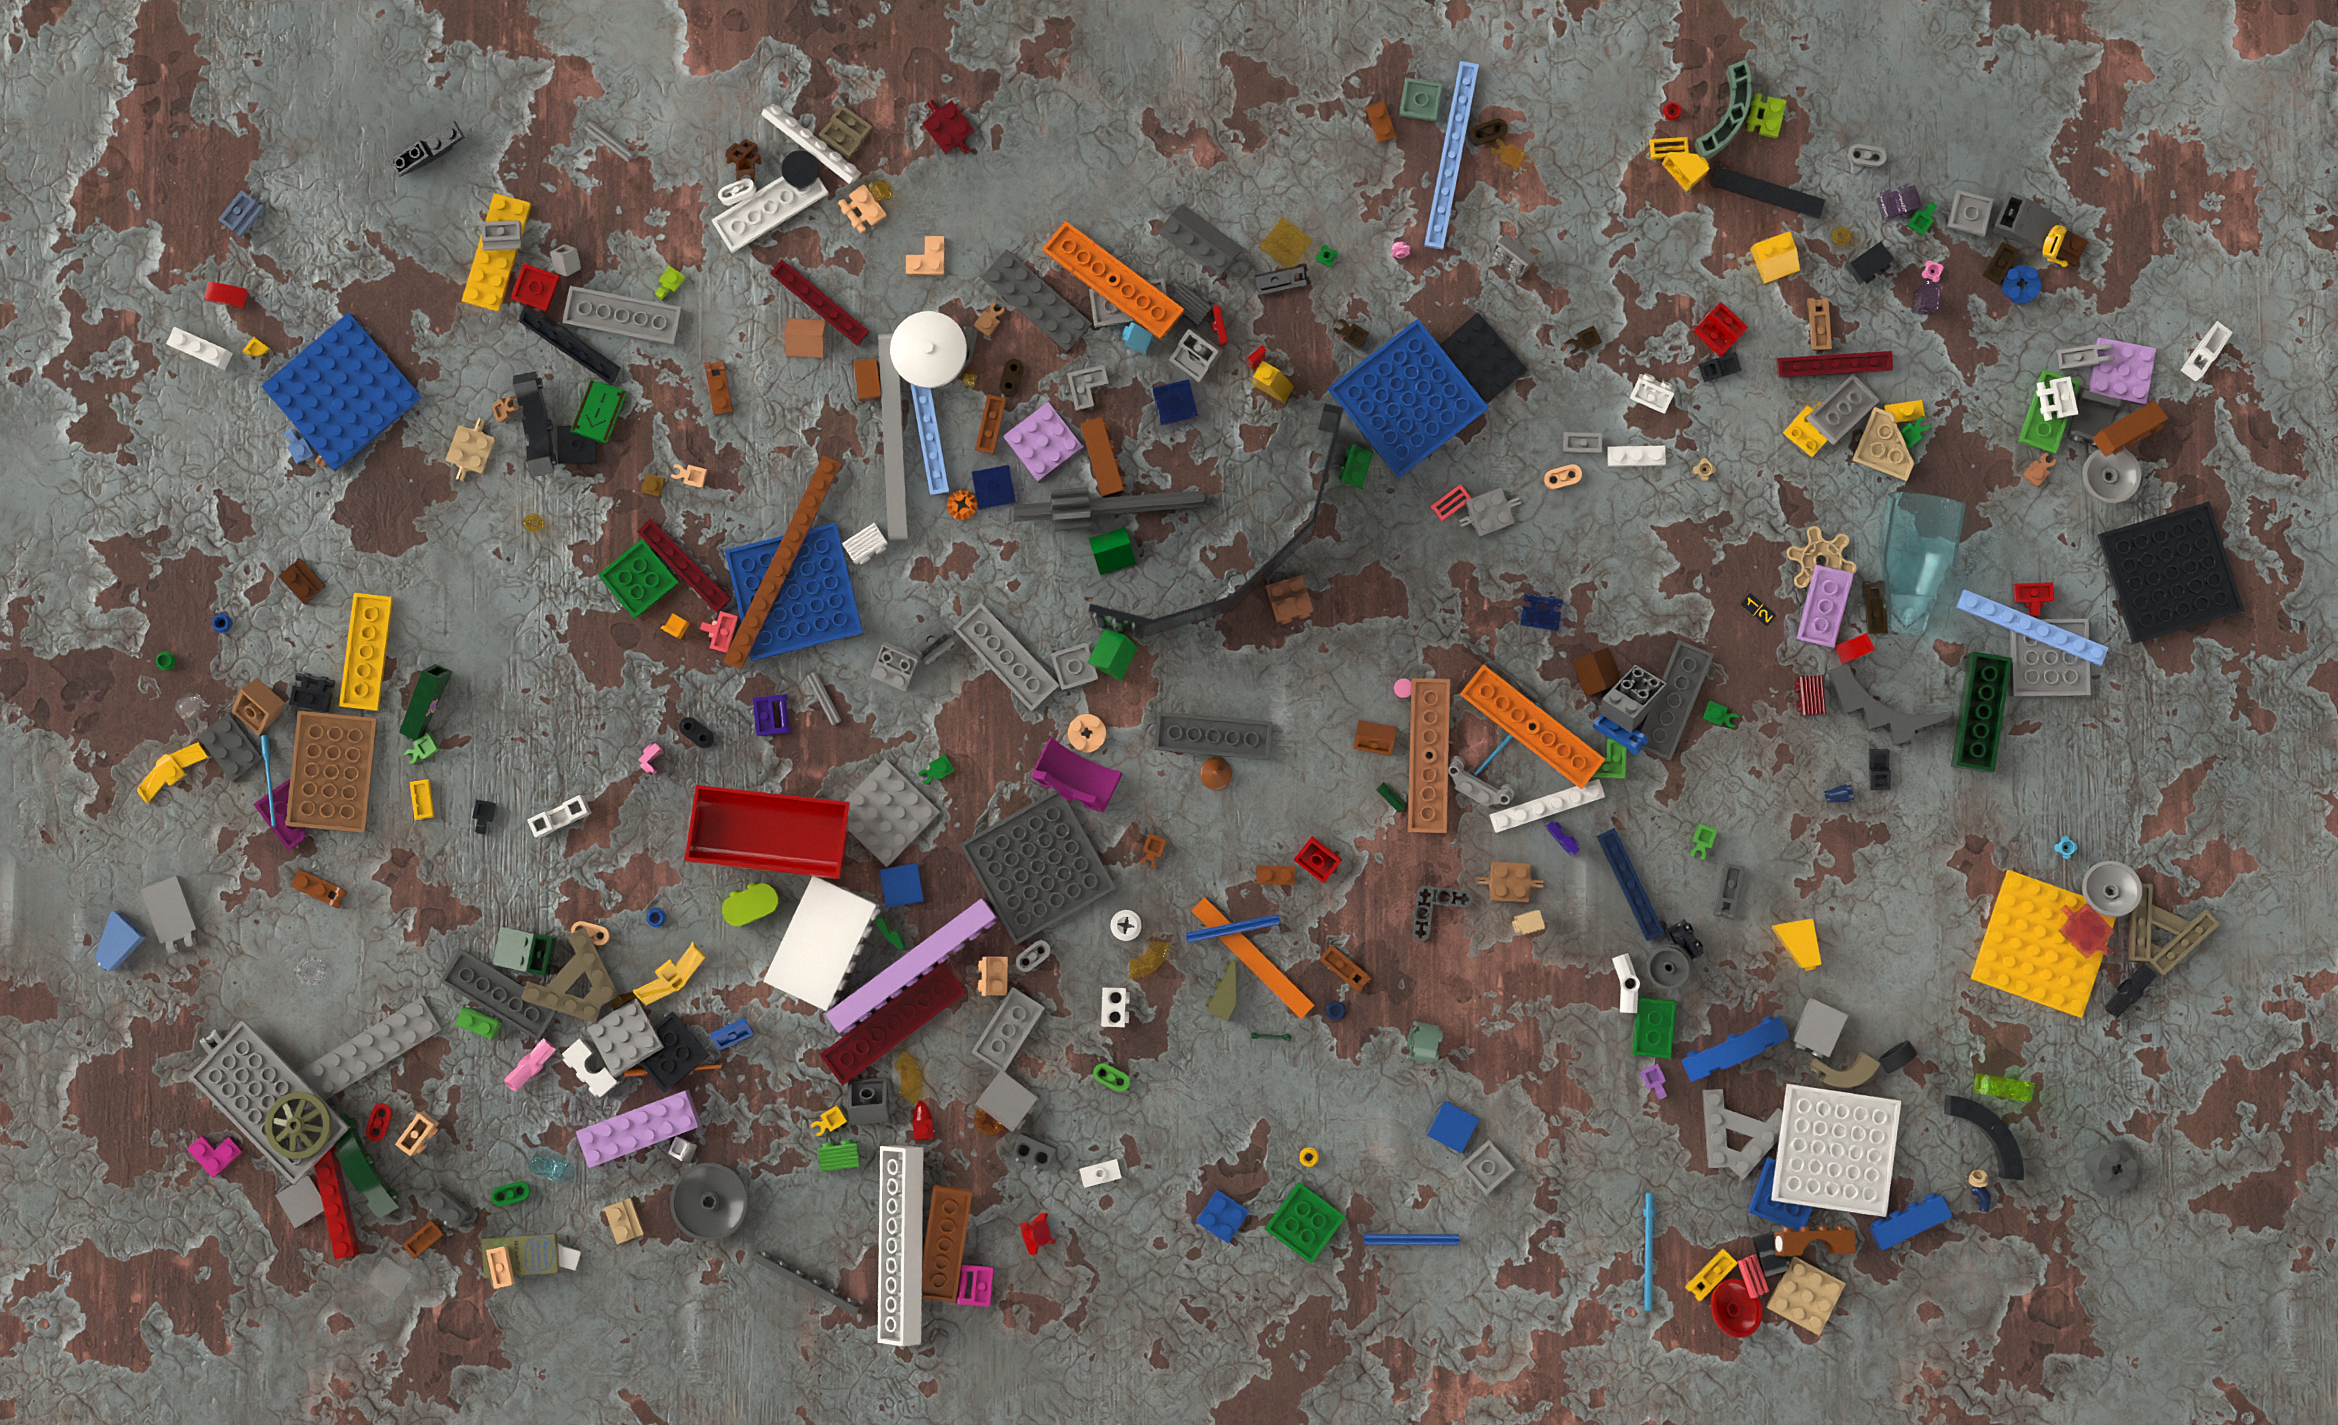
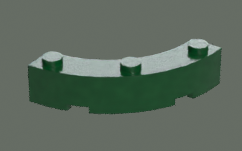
M345 1112L339 1117L350 1128L335 1143L338 1151L335 1153L359 1194L363 1192L367 1198L365 1201L367 1206L380 1219L399 1208L397 1200L399 1195L394 1188L391 1189L375 1167L374 1158L371 1154L367 1153L357 1129L359 1125L354 1117L350 1118Z

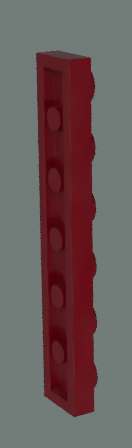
M781 259L770 272L772 277L857 347L869 334V331L784 260Z
M1892 351L1776 359L1778 378L1893 371Z
M651 518L637 531L716 613L731 601Z

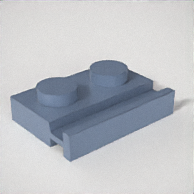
M241 190L218 220L242 238L265 208Z

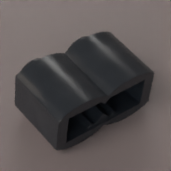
M1774 1231L1752 1237L1758 1261L1765 1277L1788 1271L1787 1265H1790L1788 1256L1775 1255Z

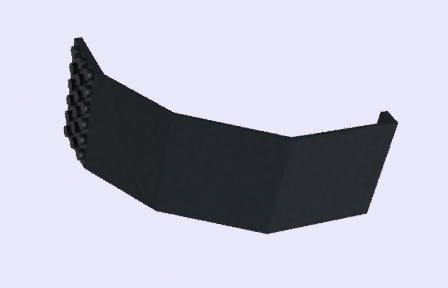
M1324 404L1318 429L1331 432L1333 435L1311 521L1232 596L1156 619L1090 604L1088 612L1095 627L1106 629V626L1112 627L1114 632L1124 634L1125 631L1132 632L1131 634L1134 637L1143 638V636H1151L1228 613L1239 606L1311 537L1344 408Z

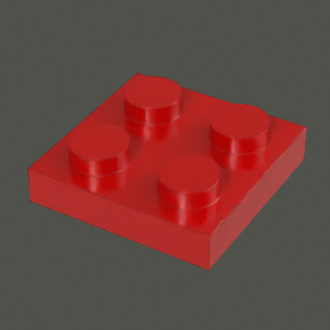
M523 263L510 299L548 312L560 276Z

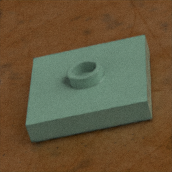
M1405 78L1399 116L1436 122L1443 83Z

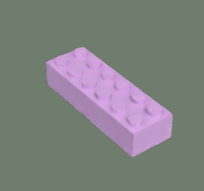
M688 1089L578 1130L576 1134L588 1168L702 1125Z

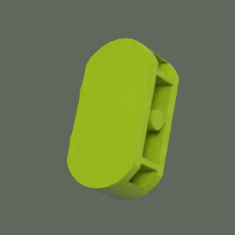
M756 881L747 885V890L741 892L738 889L729 893L731 897L726 898L722 905L724 919L732 926L742 927L776 912L780 905V895L777 889L770 884H759Z

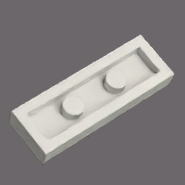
M1665 446L1607 447V467L1666 465Z

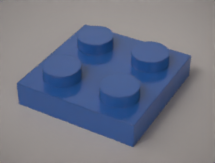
M1217 1189L1196 1222L1226 1243H1229L1250 1211Z

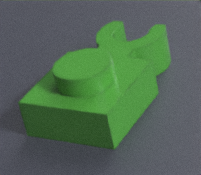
M427 733L413 743L415 749L406 750L404 755L408 756L412 753L413 759L409 763L415 764L420 760V757L422 760H426L439 751L440 748L432 734Z
M1698 824L1692 840L1697 845L1691 850L1690 856L1693 857L1696 851H1700V860H1704L1706 857L1705 848L1711 849L1718 830Z

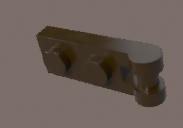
M1877 580L1875 583L1863 581L1868 635L1888 633L1884 581ZM1871 590H1877L1878 595H1872Z

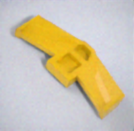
M199 742L172 754H165L157 760L156 766L137 788V792L146 803H150L165 782L172 786L187 775L183 768L210 758V756Z
M692 942L676 965L669 959L655 971L659 977L658 979L638 989H634L633 993L647 1006L675 991H679L686 985L688 979L706 958L704 953Z

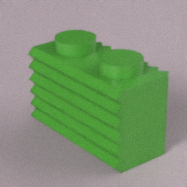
M466 1007L462 1008L456 1026L463 1027L467 1031L470 1030L474 1034L477 1033V1035L491 1040L497 1037L503 1022Z
M853 1139L841 1141L842 1144L834 1145V1142L822 1143V1147L818 1148L820 1171L861 1166L858 1142L853 1143Z

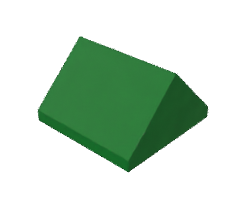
M1125 527L1089 538L1100 575L1136 564Z
M1104 629L1087 663L1121 681L1138 647L1126 635Z

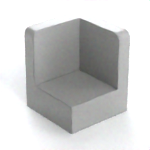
M564 244L550 251L556 273L569 276L581 269L577 248Z

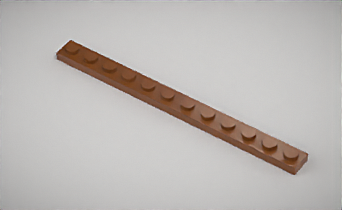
M824 455L822 456L723 660L724 663L742 670L841 466L839 462Z

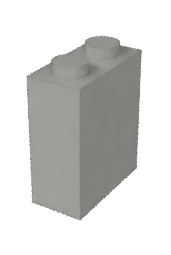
M1809 998L1790 1040L1795 1042L1794 1046L1805 1051L1806 1048L1812 1050V1055L1822 1059L1823 1056L1830 1057L1848 1015Z
M1001 1070L978 1099L976 1105L1013 1132L1015 1128L1020 1129L1025 1123L1024 1116L1027 1112L1031 1115L1037 1107L1035 1102L1038 1098Z

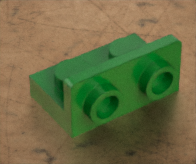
M1352 444L1351 448L1347 447L1344 456L1347 462L1345 466H1341L1338 475L1342 477L1341 483L1362 489L1373 451L1356 447L1355 444Z

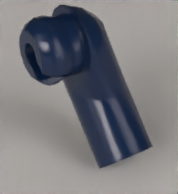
M1972 1186V1194L1977 1195L1980 1199L1979 1211L1989 1212L1991 1199L1989 1192L1985 1187L1977 1188Z

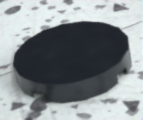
M797 150L785 157L782 162L781 171L787 184L793 188L803 189L816 182L819 177L820 168L814 155L808 151Z

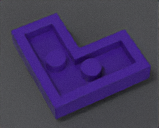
M1550 821L1544 826L1569 856L1575 855L1580 850L1577 847L1579 845L1577 840L1573 836L1564 835L1562 833L1564 829L1558 822Z

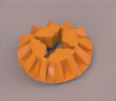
M962 489L955 491L948 497V512L957 520H967L975 514L977 500L969 491ZM966 498L965 504L969 509L962 508L959 510V505L955 501L962 502Z

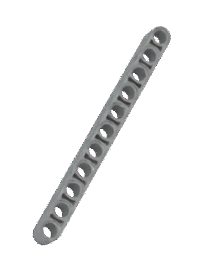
M879 334L889 540H902L909 538L901 375L895 369L891 359L890 345L893 334Z

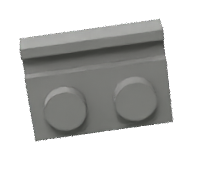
M519 220L481 222L483 251L522 249L521 222Z

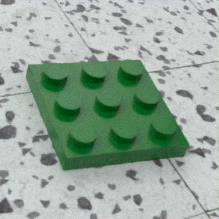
M644 539L638 541L598 574L634 619L638 618L679 584Z
M1298 1181L1264 1229L1312 1264L1346 1216Z

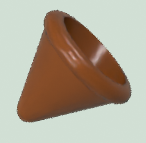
M1210 758L1203 763L1200 769L1201 781L1209 789H1223L1229 784L1232 777L1230 765L1222 758Z

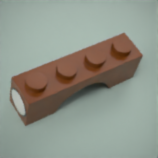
M1817 1226V1230H1811V1227H1799V1231H1793V1227H1782V1231H1774L1775 1255H1802L1806 1245L1815 1239L1821 1241L1831 1254H1856L1855 1231L1847 1229V1226H1835V1229L1829 1230V1226Z

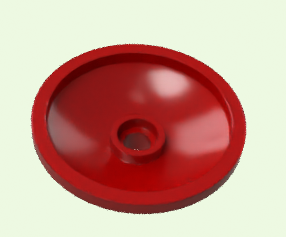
M1739 1279L1723 1281L1715 1288L1711 1298V1311L1718 1327L1725 1334L1734 1338H1744L1752 1335L1759 1328L1762 1320V1305L1759 1296L1750 1298L1745 1282Z

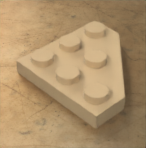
M1873 407L1852 461L1907 481L1914 462L1896 425L1892 413Z

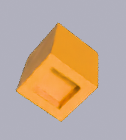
M672 613L666 625H662L661 629L681 640L690 623Z

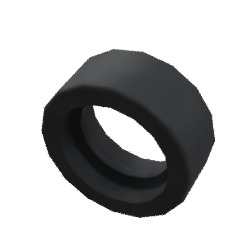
M1907 1040L1891 1048L1878 1061L1887 1073H1892L1913 1060L1918 1052L1910 1041Z

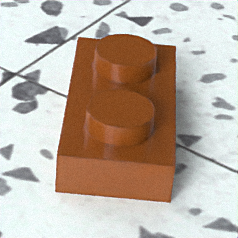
M1382 101L1367 106L1366 111L1377 144L1395 139L1396 135L1385 102Z
M1257 865L1256 884L1295 886V866Z

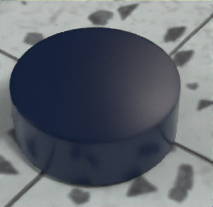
M1332 1001L1326 1006V1015L1332 1020H1340L1345 1014V1007L1339 1001Z

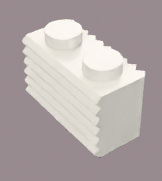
M873 523L842 544L854 563L862 565L870 559L869 556L873 553L879 554L883 552L888 543L876 524Z

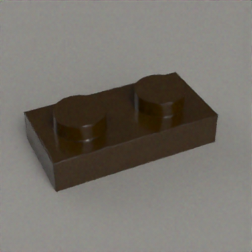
M2002 242L1982 276L1999 285L2019 251Z

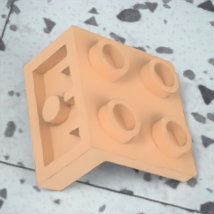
M982 957V960L979 961V972H982V980L978 982V992H982V996H1007L1008 957Z

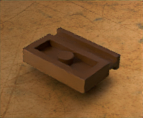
M2067 230L2056 258L2067 261L2073 267L2076 266L2089 241ZM2056 236L2054 240V243L2050 251L2051 253L2053 252L2058 236Z
M298 558L295 563H292L278 576L305 605L321 589L326 587L301 558Z

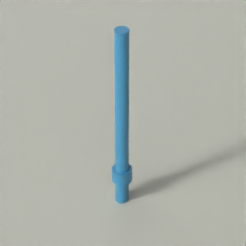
M1646 1193V1206L1643 1209V1216L1645 1217L1644 1310L1652 1311L1653 1217H1655V1208H1653V1193Z

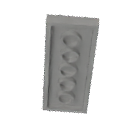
M570 286L562 323L675 345L682 307Z
M981 602L953 627L959 636L1031 712L1059 687V684Z

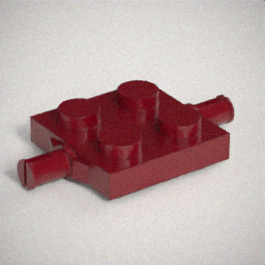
M930 100L931 104L928 102L926 105L933 113L922 123L945 154L957 147L961 149L964 155L968 154L965 149L970 153L971 149H969L965 141L975 130L952 100L938 108L933 100Z

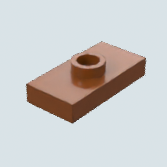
M432 1219L402 1246L415 1260L446 1233Z

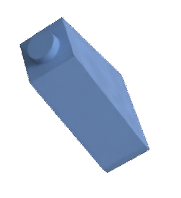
M113 910L109 915L94 958L99 961L97 964L103 970L114 971L147 936L121 911Z

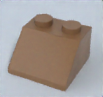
M256 678L240 690L231 712L260 736L280 715L285 702Z

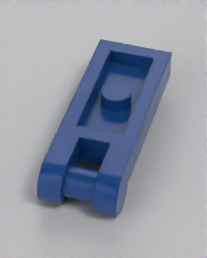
M1600 715L1593 723L1594 729L1628 748L1634 755H1637L1641 751V746H1645L1649 741L1646 735L1636 729L1631 733L1603 715Z

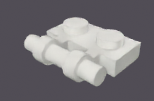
M2070 377L2049 381L2051 388L2046 389L2044 382L2037 383L2038 391L2036 393L2037 397H2040L2042 406L2040 411L2044 415L2045 421L2052 420L2051 412L2056 411L2057 419L2078 414ZM2047 395L2053 396L2054 405L2049 406Z

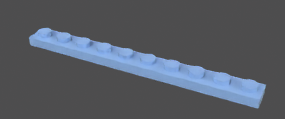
M1460 61L1424 244L1425 247L1441 250L1444 247L1479 64Z

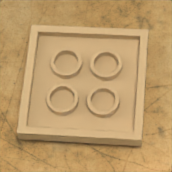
M1792 1256L1789 1261L1790 1265H1787L1788 1271L1783 1273L1766 1307L1820 1336L1846 1283Z

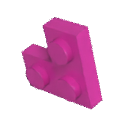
M201 1136L187 1149L212 1178L216 1177L243 1152V1149L232 1137H228L215 1149L205 1136Z

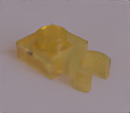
M1497 139L1495 143L1500 146V149L1495 150L1491 148L1490 152L1493 155H1501L1502 157L1499 161L1516 171L1526 153L1511 143L1508 147H1505L1504 143Z

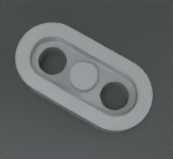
M1862 144L1853 145L1847 153L1848 160L1852 164L1874 168L1882 166L1887 158L1886 152L1882 148ZM1855 152L1859 153V158L1854 157ZM1877 156L1878 161H1874L1872 157Z
M1037 941L1018 955L1016 959L1017 968L1023 972H1028L1035 968L1050 955V945L1045 941ZM1038 947H1044L1045 952L1039 954L1037 951ZM1024 958L1029 959V965H1023L1022 961Z

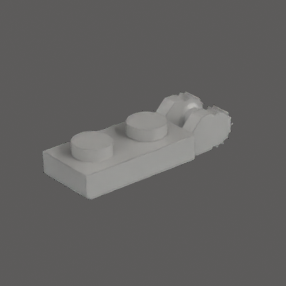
M2094 344L2058 350L2059 369L2062 371L2112 362L2115 360L2114 355L2098 357L2097 351L2112 350L2113 344Z

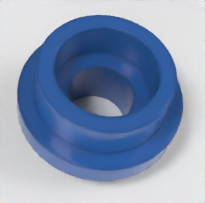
M218 614L214 617L212 625L217 632L225 633L231 629L232 620L226 614ZM222 620L226 622L224 627L220 626Z
M653 908L647 913L646 919L650 926L660 927L665 923L666 915L663 910ZM655 914H658L660 916V919L657 922L653 919Z

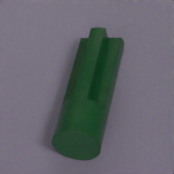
M1385 782L1376 789L1398 813L1406 806Z

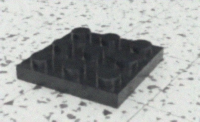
M673 1011L654 1027L664 1047L639 1062L665 1094L710 1056Z

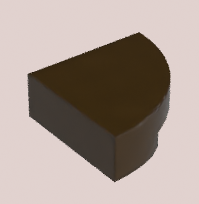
M633 992L618 995L612 1004L613 1010H617L634 998H637V996Z

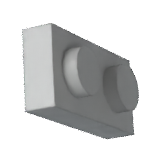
M1564 432L1563 452L1602 453V433Z

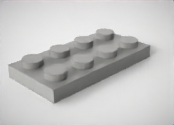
M1164 278L1147 281L1167 296ZM1089 289L1095 328L1135 322L1093 289Z
M1852 374L1814 409L1806 419L1834 445L1880 400Z
M1012 987L971 1053L999 1071L1005 1072L1045 1007Z

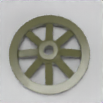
M293 1092L279 1098L271 1106L265 1121L266 1137L272 1148L280 1155L292 1159L307 1158L319 1152L327 1143L332 1129L331 1115L325 1103L317 1096L306 1092ZM300 1099L294 1115L288 1102ZM307 1101L317 1107V1109L302 1116ZM282 1107L288 1118L287 1120L276 1118L277 1113ZM321 1114L323 1127L308 1125L309 1120ZM274 1124L285 1126L286 1129L276 1136ZM306 1130L321 1133L315 1144L306 1135ZM290 1134V1148L288 1150L280 1142ZM297 1135L309 1149L296 1152Z

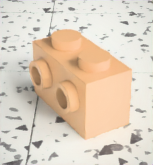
M425 1112L418 1113L395 1145L409 1156L416 1155L417 1153L420 1154L426 1147V1144H424L428 1138L431 1139L438 1131L436 1127L439 1123Z

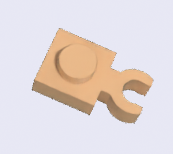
M678 464L674 465V468L680 469V474H672V478L676 480L684 478V484L703 489L707 469L688 465L687 470H685Z

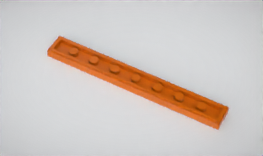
M1205 897L1191 910L1208 928L1231 924ZM1241 932L1218 937L1300 1019L1315 1006Z

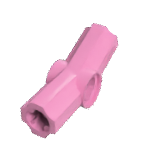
M543 1038L532 1052L526 1054L517 1067L504 1079L506 1085L511 1090L517 1092L543 1068V1064L556 1051L554 1045Z

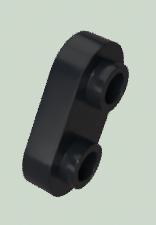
M691 717L681 720L679 730L684 736L701 748L712 746L714 735L709 729ZM688 723L692 725V728L690 730H686L685 728L686 724ZM702 735L707 736L705 742H702L700 739Z

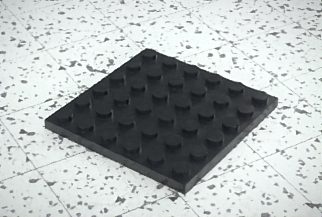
M2209 501L2098 534L2132 644L2245 611Z

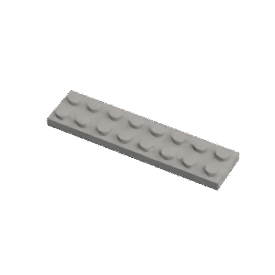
M423 996L298 1071L297 1074L326 1101L443 1029Z

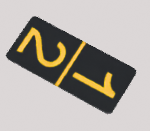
M1751 593L1741 603L1746 610L1765 626H1768L1776 616L1774 612Z

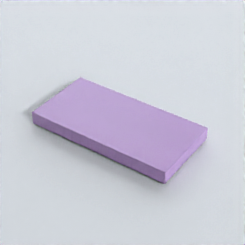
M1815 564L1796 639L1835 648L1854 573Z

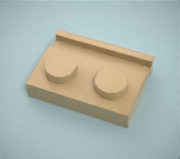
M632 1197L604 1208L617 1244L645 1234Z

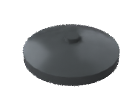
M713 1162L701 1163L686 1170L675 1182L670 1196V1209L677 1226L688 1236L701 1241H716L732 1234L742 1224L747 1214L749 1203L748 1192L741 1177L731 1168Z

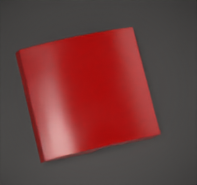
M1720 302L1692 332L1721 357L1749 327Z

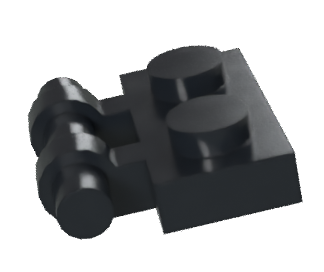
M297 673L295 680L302 681L301 687L293 686L289 704L328 712L332 693L325 692L326 687L334 688L335 680H330L325 676H321V678L315 677L310 673ZM309 684L318 685V689H308Z

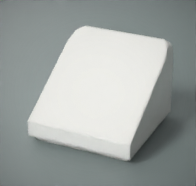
M675 1136L668 1154L689 1163L697 1145Z

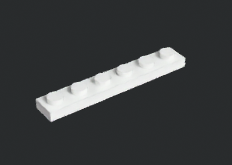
M772 104L764 108L762 116L850 184L860 177L861 172L853 164L848 163L839 153L829 148L824 141L819 140L810 130L801 126L795 118L783 112L781 107Z
M1597 779L1586 783L1582 790L1575 786L1490 814L1489 817L1494 832L1497 833L1604 798L1605 795L1600 780Z

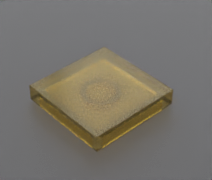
M1282 217L1260 244L1259 248L1284 268H1289L1299 259L1312 242V239Z

